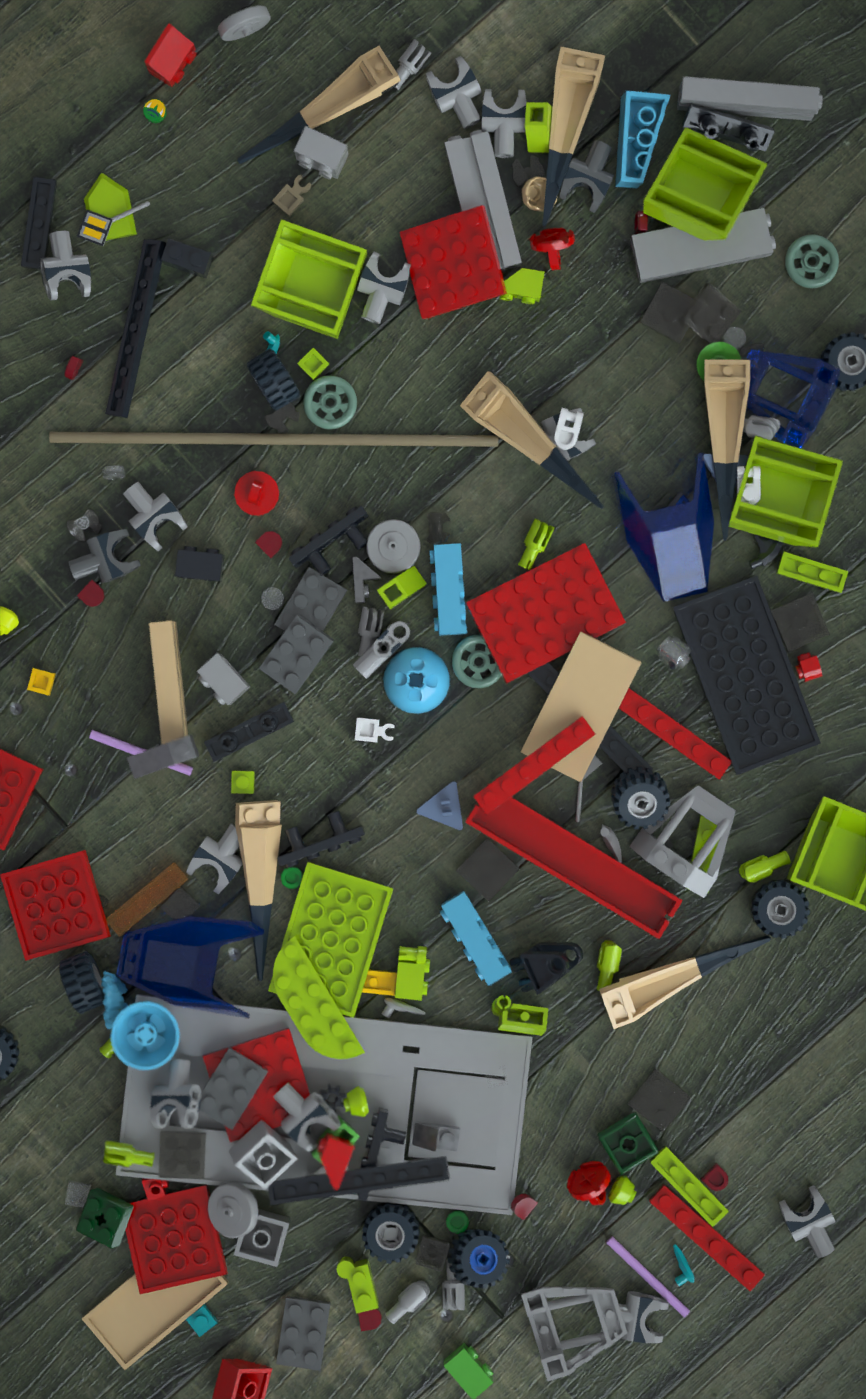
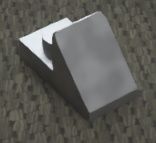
M353 557L355 603H365V598L369 597L368 584H364V580L381 579V577L358 557Z
M415 1122L412 1145L435 1152L436 1149L457 1151L460 1127Z

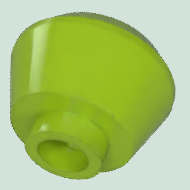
M357 1086L346 1093L347 1098L343 1099L345 1111H350L353 1116L365 1117L369 1113L364 1088Z
M626 1175L619 1176L609 1192L608 1198L610 1202L625 1205L627 1202L631 1203L637 1193L634 1190L635 1185Z

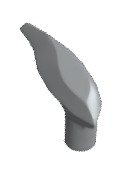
M602 824L600 833L607 848L613 853L616 860L622 863L618 838L610 827Z
M393 998L384 999L387 1005L382 1015L390 1018L394 1009L425 1015L424 1011Z

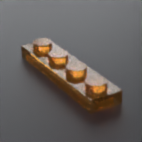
M173 862L106 919L107 923L120 937L189 878L176 862Z

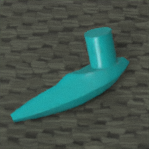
M267 331L263 335V338L269 343L267 350L270 348L277 354L280 345L279 334L274 336Z
M674 1244L673 1248L679 1268L683 1272L675 1278L678 1286L683 1285L688 1280L694 1283L693 1272L684 1254Z

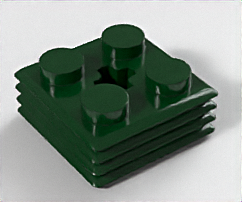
M636 1112L598 1133L599 1140L620 1174H624L659 1152ZM626 1138H628L629 1140H634L631 1142V1148H628V1146H622Z
M99 1188L89 1191L76 1231L111 1249L120 1246L133 1210V1205Z

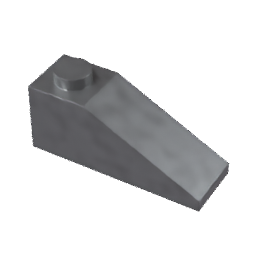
M188 735L127 757L134 779L199 757L193 736Z

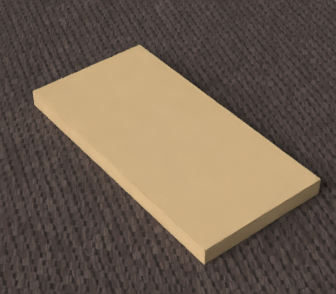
M580 632L521 753L527 756L583 716L596 735L551 767L581 782L642 661Z
M134 1273L84 1315L82 1320L122 1368L126 1370L228 1284V1280L222 1275L140 1295Z

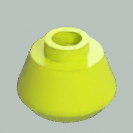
M0 606V635L10 633L16 628L19 621L13 611Z

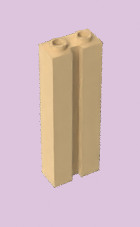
M175 621L149 623L162 745L188 736L177 623Z

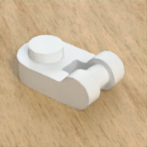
M562 407L554 435V442L558 448L568 450L575 445L584 413L578 411L577 413L569 412L568 409ZM565 421L574 422L573 428L564 426Z
M744 466L737 467V495L746 469ZM760 466L750 468L748 477H753V483H746L741 499L742 502L756 505L760 500Z

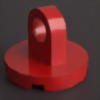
M550 228L540 231L538 236L534 233L529 240L532 250L548 252L552 271L561 269L559 250L573 245L575 237L572 230L567 232L564 228Z
M253 471L246 473L239 479L235 486L234 496L236 503L242 511L249 515L261 516L275 508L279 501V488L272 476L265 472Z
M600 1161L583 1163L579 1166V1170H574L567 1180V1189L576 1200H589L594 1206L603 1205L606 1200L605 1189L610 1182L611 1175L607 1167Z

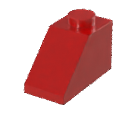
M326 1133L325 1138L320 1139L317 1151H319L318 1155L333 1188L338 1190L354 1150V1145L351 1141Z

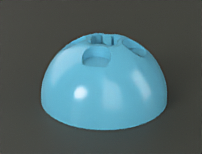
M412 647L398 652L389 661L384 672L383 684L387 697L397 708L408 713L420 714L433 710L444 700L449 690L450 676L445 662L439 655L426 648Z
M138 1002L128 1006L117 1016L111 1030V1042L116 1055L126 1065L135 1069L151 1070L164 1065L172 1058L179 1044V1028L172 1013L162 1005L154 1002Z

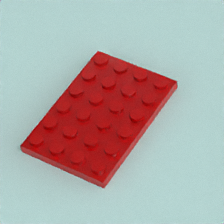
M585 543L465 603L506 684L570 652L580 632L597 638L626 623Z

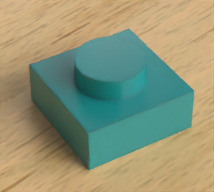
M205 1304L186 1319L199 1337L218 1322Z

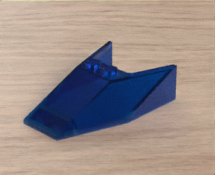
M703 453L695 456L697 468L693 500L689 503L649 512L643 511L620 473L616 472L612 475L626 541L663 602L708 592L714 516Z
M188 916L126 932L123 937L116 977L173 1006L249 1019V1013L215 997L212 989L220 948L225 944L263 935L264 929L251 921Z

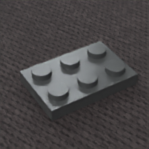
M308 567L274 625L286 631L296 615L299 614L324 631L348 590L327 577L320 576L317 571Z
M297 614L259 669L296 695L334 639Z
M229 1047L201 1092L200 1111L233 1130L268 1073V1070Z
M286 1296L276 1364L321 1371L331 1302Z

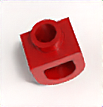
M808 652L797 656L798 666H795L799 679L803 678L806 682L822 677V670L817 655H811Z
M142 1178V1184L148 1201L165 1197L166 1187H169L168 1180Z

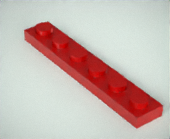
M628 688L619 709L720 780L730 766L731 760Z
M581 716L475 794L473 798L486 815L596 735V733L585 718Z
M665 1184L651 1197L649 1202L749 1291L765 1276L755 1264Z

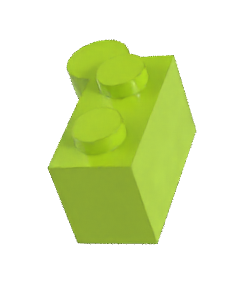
M400 946L395 998L422 1001V995H427L428 982L424 981V972L429 973L430 959H426L427 947L418 946V948Z
M503 995L499 996L492 1003L491 1010L494 1015L499 1017L498 1030L540 1036L545 1033L547 1029L548 1008L514 1003L511 1005L510 998L508 996L503 997Z
M348 1256L341 1258L337 1265V1273L341 1278H348L356 1314L377 1309L379 1301L369 1259L355 1261L354 1265L352 1258Z

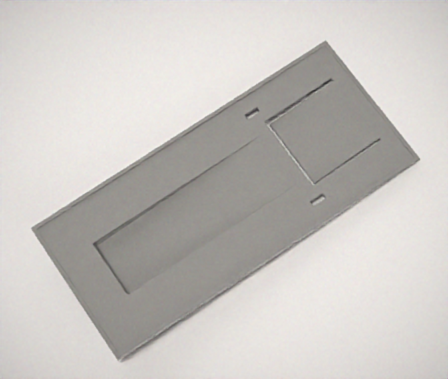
M136 994L135 1003H157L169 1010L176 1019L179 1028V1044L170 1060L181 1059L191 1062L188 1085H198L201 1092L210 1079L203 1055L286 1028H290L310 1095L313 1092L321 1095L320 1089L327 1090L329 1083L331 1088L340 1085L339 1093L345 1094L357 1086L364 1088L369 1110L365 1117L351 1115L350 1111H345V1106L336 1107V1115L342 1117L360 1136L353 1144L354 1150L348 1163V1170L360 1168L363 1156L367 1157L369 1149L365 1148L368 1134H373L374 1126H371L373 1113H378L379 1107L388 1109L387 1127L405 1131L407 1135L414 1067L505 1077L504 1080L418 1069L408 1157L428 1159L447 1156V1161L491 1166L495 1167V1170L448 1165L450 1180L369 1191L367 1201L513 1215L511 1203L515 1197L532 1036L343 1016L365 1053L349 1059H334L316 1052L306 1043L287 1010ZM403 1046L419 1047V1053L404 1052ZM170 1060L164 1065L151 1070H140L128 1066L119 1142L132 1144L135 1150L154 1152L155 1156L152 1167L133 1163L129 1167L117 1165L116 1175L218 1186L228 1182H237L248 1189L264 1190L234 1164L229 1150L239 1140L229 1142L225 1126L200 1110L196 1124L192 1128H183L181 1126L177 1109L172 1112L164 1128H155L150 1117L152 1091L156 1085H168ZM331 1093L326 1100L333 1103L338 1096ZM415 1122L460 1127L457 1151L436 1149L435 1152L412 1145ZM312 1123L310 1128L314 1135L313 1138L317 1140L328 1126L325 1127L321 1123ZM282 1126L273 1129L292 1146L298 1158L276 1180L309 1176L322 1166L309 1151L297 1144L285 1132ZM406 1138L404 1145L388 1141L381 1142L376 1166L413 1161L404 1160ZM358 1193L333 1197L358 1200Z

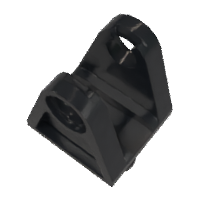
M540 942L522 953L519 957L512 958L510 966L517 964L516 967L512 968L514 972L526 969L529 977L520 979L519 986L526 985V987L521 988L524 993L535 989L538 995L559 981L583 959V951L578 944L573 942ZM568 949L575 951V960H570L566 956Z

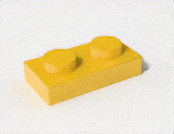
M369 970L362 993L395 996L397 972Z

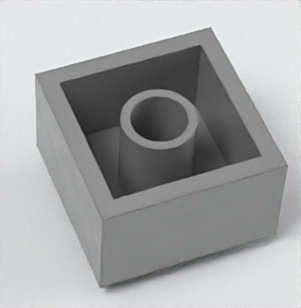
M305 126L294 150L296 160L299 161L298 164L308 170H311L312 167L319 171V175L327 179L332 177L338 179L348 157L346 144Z
M220 653L215 654L197 671L200 674L198 677L200 682L206 688H213L215 691L213 696L221 704L232 705L251 687Z
M263 1120L257 1123L229 1150L234 1164L264 1190L298 1159L292 1146Z
M258 1209V1219L255 1227L248 1234L238 1237L234 1255L277 1267L291 1218Z

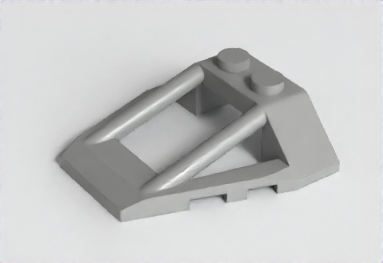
M698 785L669 807V812L664 814L662 822L658 820L656 826L653 827L651 824L648 825V829L642 828L630 845V848L679 884L704 898L717 880L736 810ZM690 808L717 825L692 863L664 845ZM673 815L659 837H654L652 833ZM718 842L712 861L710 863L708 871L706 872L703 869H701L700 866Z
M556 1286L541 1287L521 1294L547 1381L570 1375L585 1362L587 1363L594 1355L604 1348H608L627 1334L617 1297L612 1288ZM564 1296H570V1297H566V1298H562V1299H557V1300H553V1301H547V1299H546V1298H549V1297H564ZM594 1301L603 1332L560 1341L550 1310ZM597 1343L565 1361L563 1350Z

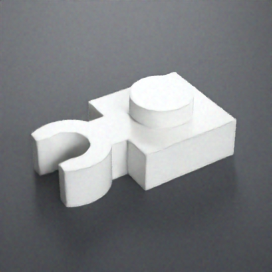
M357 718L355 740L377 742L378 736H382L383 739L391 741L394 737L387 736L385 730L387 728H394L395 725L389 723L381 727L377 719Z

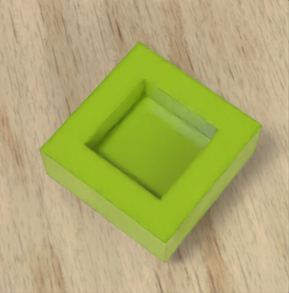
M314 348L297 363L313 380L329 366V363Z
M232 771L231 793L254 794L255 771Z

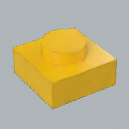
M33 668L27 690L50 696L56 674Z

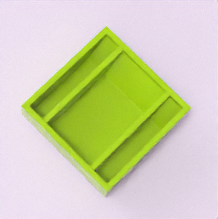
M685 128L644 199V213L704 241L726 240L763 174L767 163L718 141L709 139L689 128Z
M281 220L251 306L276 318L338 339L367 257V250Z
M755 436L732 511L729 527L790 545L818 548L843 461ZM760 466V500L756 505L742 502L741 499L746 483H753V477H748L750 468Z
M823 796L810 818L787 879L866 911V813Z

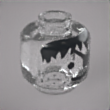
M676 636L673 638L667 637L657 649L659 651L658 658L671 670L678 667L683 669L691 660L688 657L691 652L690 647Z

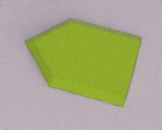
M103 173L99 175L84 198L86 210L108 218H113L132 209L128 190ZM133 213L112 223L106 241L137 235Z

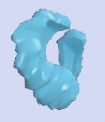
M104 971V977L101 979L102 992L105 993L103 1019L106 1028L112 1029L117 1016L128 1007V1004L124 1002V998L121 996L128 990L126 985L115 974Z

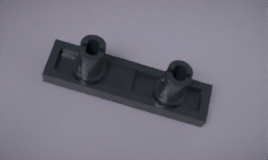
M690 103L682 122L683 127L705 133V136L709 139L719 137L746 145L750 151L758 149L766 151L775 132L772 127Z
M357 506L353 507L346 513L344 519L341 521L335 520L329 524L328 530L323 534L317 533L309 539V544L294 549L289 560L296 569L306 561H310L320 576L325 575L331 570V567L321 554L322 550L343 535L348 536L357 550L367 544L368 541L357 527L358 524L369 517L362 506L359 508Z
M282 702L205 741L204 744L213 762H216L295 721L285 702Z
M338 810L327 815L334 833L332 837L308 846L304 845L297 826L287 829L285 833L292 850L287 854L277 857L279 865H286V868L299 864L298 860L307 857V860L319 857V852L328 849V852L340 849V844L349 841L351 845L362 841L361 836L365 835L363 826L351 830L346 829Z
M379 1107L378 1113H373L371 1126H374L372 1135L368 1134L365 1148L369 1149L367 1157L363 1156L360 1168L376 1166L381 1142L388 1141L404 1145L406 1132L388 1128L386 1125L388 1109ZM369 1191L358 1193V1200L367 1201Z

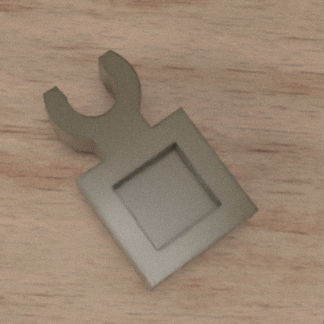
M301 175L295 178L292 188L286 184L272 200L289 217L304 201V198L300 195L307 193L311 189V183H308L305 187L299 186V182L303 179Z

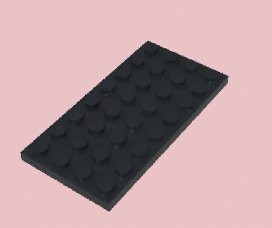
M758 576L672 607L736 775L821 744Z

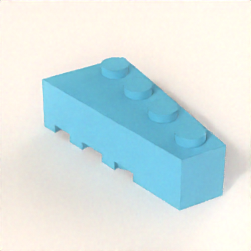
M626 91L621 96L615 187L638 188L643 184L658 137L659 128L671 95Z
M461 543L434 545V550H430V564H435V573H431L432 586H436L437 595H432L433 609H438V618H434L435 631H439V636L467 634Z
M465 891L441 904L443 910L440 913L446 923L450 921L454 929L451 931L458 942H463L466 947L463 951L468 960H473L477 968H475V971L481 981L485 979L489 986L512 972L510 965Z

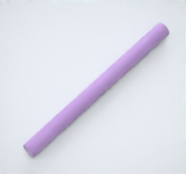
M95 730L91 731L89 737L133 755L146 751ZM182 763L168 767L189 776L193 770V767Z
M611 1236L606 1241L625 1262L683 1317L689 1314L690 1310L616 1239Z

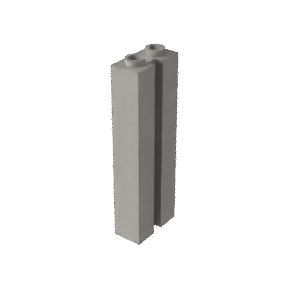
M683 77L679 86L677 110L687 111L690 103L726 114L811 121L814 114H818V110L822 107L823 95H819V87Z
M477 130L471 132L468 138L462 139L460 135L448 138V142H444V148L461 212L484 205L501 271L520 267L522 261L489 132Z
M764 208L740 213L726 240L704 241L675 227L632 235L630 242L639 283L771 256L773 249H776L774 236H770L768 227H771L769 213L765 214Z

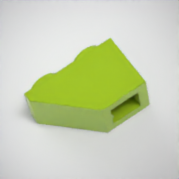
M526 102L525 130L528 153H549L553 110L549 103Z
M525 268L520 269L504 281L507 294L499 296V299L512 301L513 298L522 299L521 302L525 304H535V301L539 302L544 272Z
M413 566L377 591L391 610L427 585L416 567Z

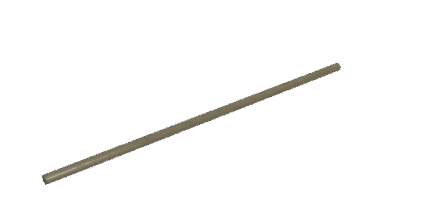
M49 433L50 443L498 447L497 435Z

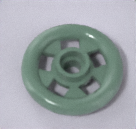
M810 234L796 239L790 245L785 257V266L790 278L795 283L806 288H818L826 285L833 279L838 270L839 257L835 246L828 239L820 235ZM809 244L811 250L803 254L800 248ZM820 246L828 252L824 257L817 251ZM800 258L802 268L796 269L794 259ZM813 258L815 265H809L808 259ZM823 263L829 265L826 273L820 271ZM805 271L815 273L814 279L804 278Z
M328 375L316 379L309 385L304 394L303 405L305 413L312 423L324 429H336L347 424L354 416L357 408V397L353 387L346 380L338 376ZM326 385H336V392H326ZM315 392L322 394L319 403L312 401ZM346 393L348 403L341 404L339 395ZM333 399L335 403L329 407L326 405V401ZM319 408L327 413L323 419L316 414ZM341 409L343 415L335 419L332 414Z
M472 635L463 639L456 646L452 656V667L456 677L463 684L472 688H485L497 682L502 675L496 663L490 664L488 655L491 653L487 646L485 651L475 650L476 644H485L482 636ZM465 650L471 652L468 661L461 659ZM481 657L483 664L477 666L474 663L475 658ZM467 666L475 672L472 677H469L464 672ZM488 668L491 675L483 679L480 673Z

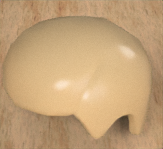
M532 177L523 186L522 199L530 210L544 212L546 178Z

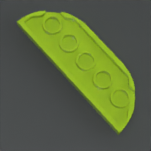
M294 936L285 943L276 957L273 968V983L280 1001L300 1034L312 1049L329 1058L349 1059L365 1053Z

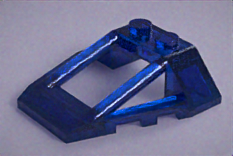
M751 349L746 360H750L748 409H751L757 416L772 418L761 408L763 407L791 420L786 429L780 425L779 430L774 436L786 445L802 449L815 432L836 390L841 369L821 359ZM788 363L812 368L815 370L813 374H810ZM770 365L812 384L798 413L756 395Z

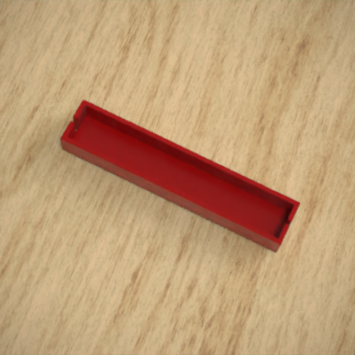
M510 797L487 815L480 806L475 804L465 820V823L660 939L670 923L664 918L667 914L673 918L683 901L513 797Z

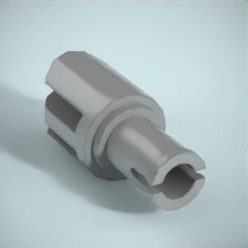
M416 39L412 41L398 60L400 66L396 72L401 81L393 85L397 90L400 89L410 74L416 75L431 55L429 50L425 51V47L422 44L418 46L419 42Z
M752 415L748 419H744L743 432H746L750 438L758 436L771 440L779 430L781 423L775 418Z
M362 607L358 633L362 637L358 656H362L374 644L375 639L380 637L384 610L379 609L377 611L376 608L368 610L367 607Z
M446 1259L447 1280L442 1282V1309L465 1310V1284L454 1277L455 1273L449 1269L452 1263H448V1259Z
M424 1281L410 1284L398 1295V1302L385 1313L387 1319L392 1324H395L406 1312L417 1310L428 1298L430 1293L428 1284Z

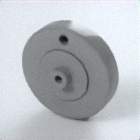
M265 6L250 7L226 18L220 23L217 30L222 40H237L263 28L270 21L271 16Z
M391 519L379 523L372 529L367 539L366 549L370 561L376 568L385 573L397 574L408 570L415 564L420 554L418 534L412 526L401 520Z
M228 1182L218 1186L211 1193L208 1201V1214L212 1225L220 1234L228 1238H238L248 1234L255 1227L258 1219V1206L255 1197L247 1187L237 1182Z

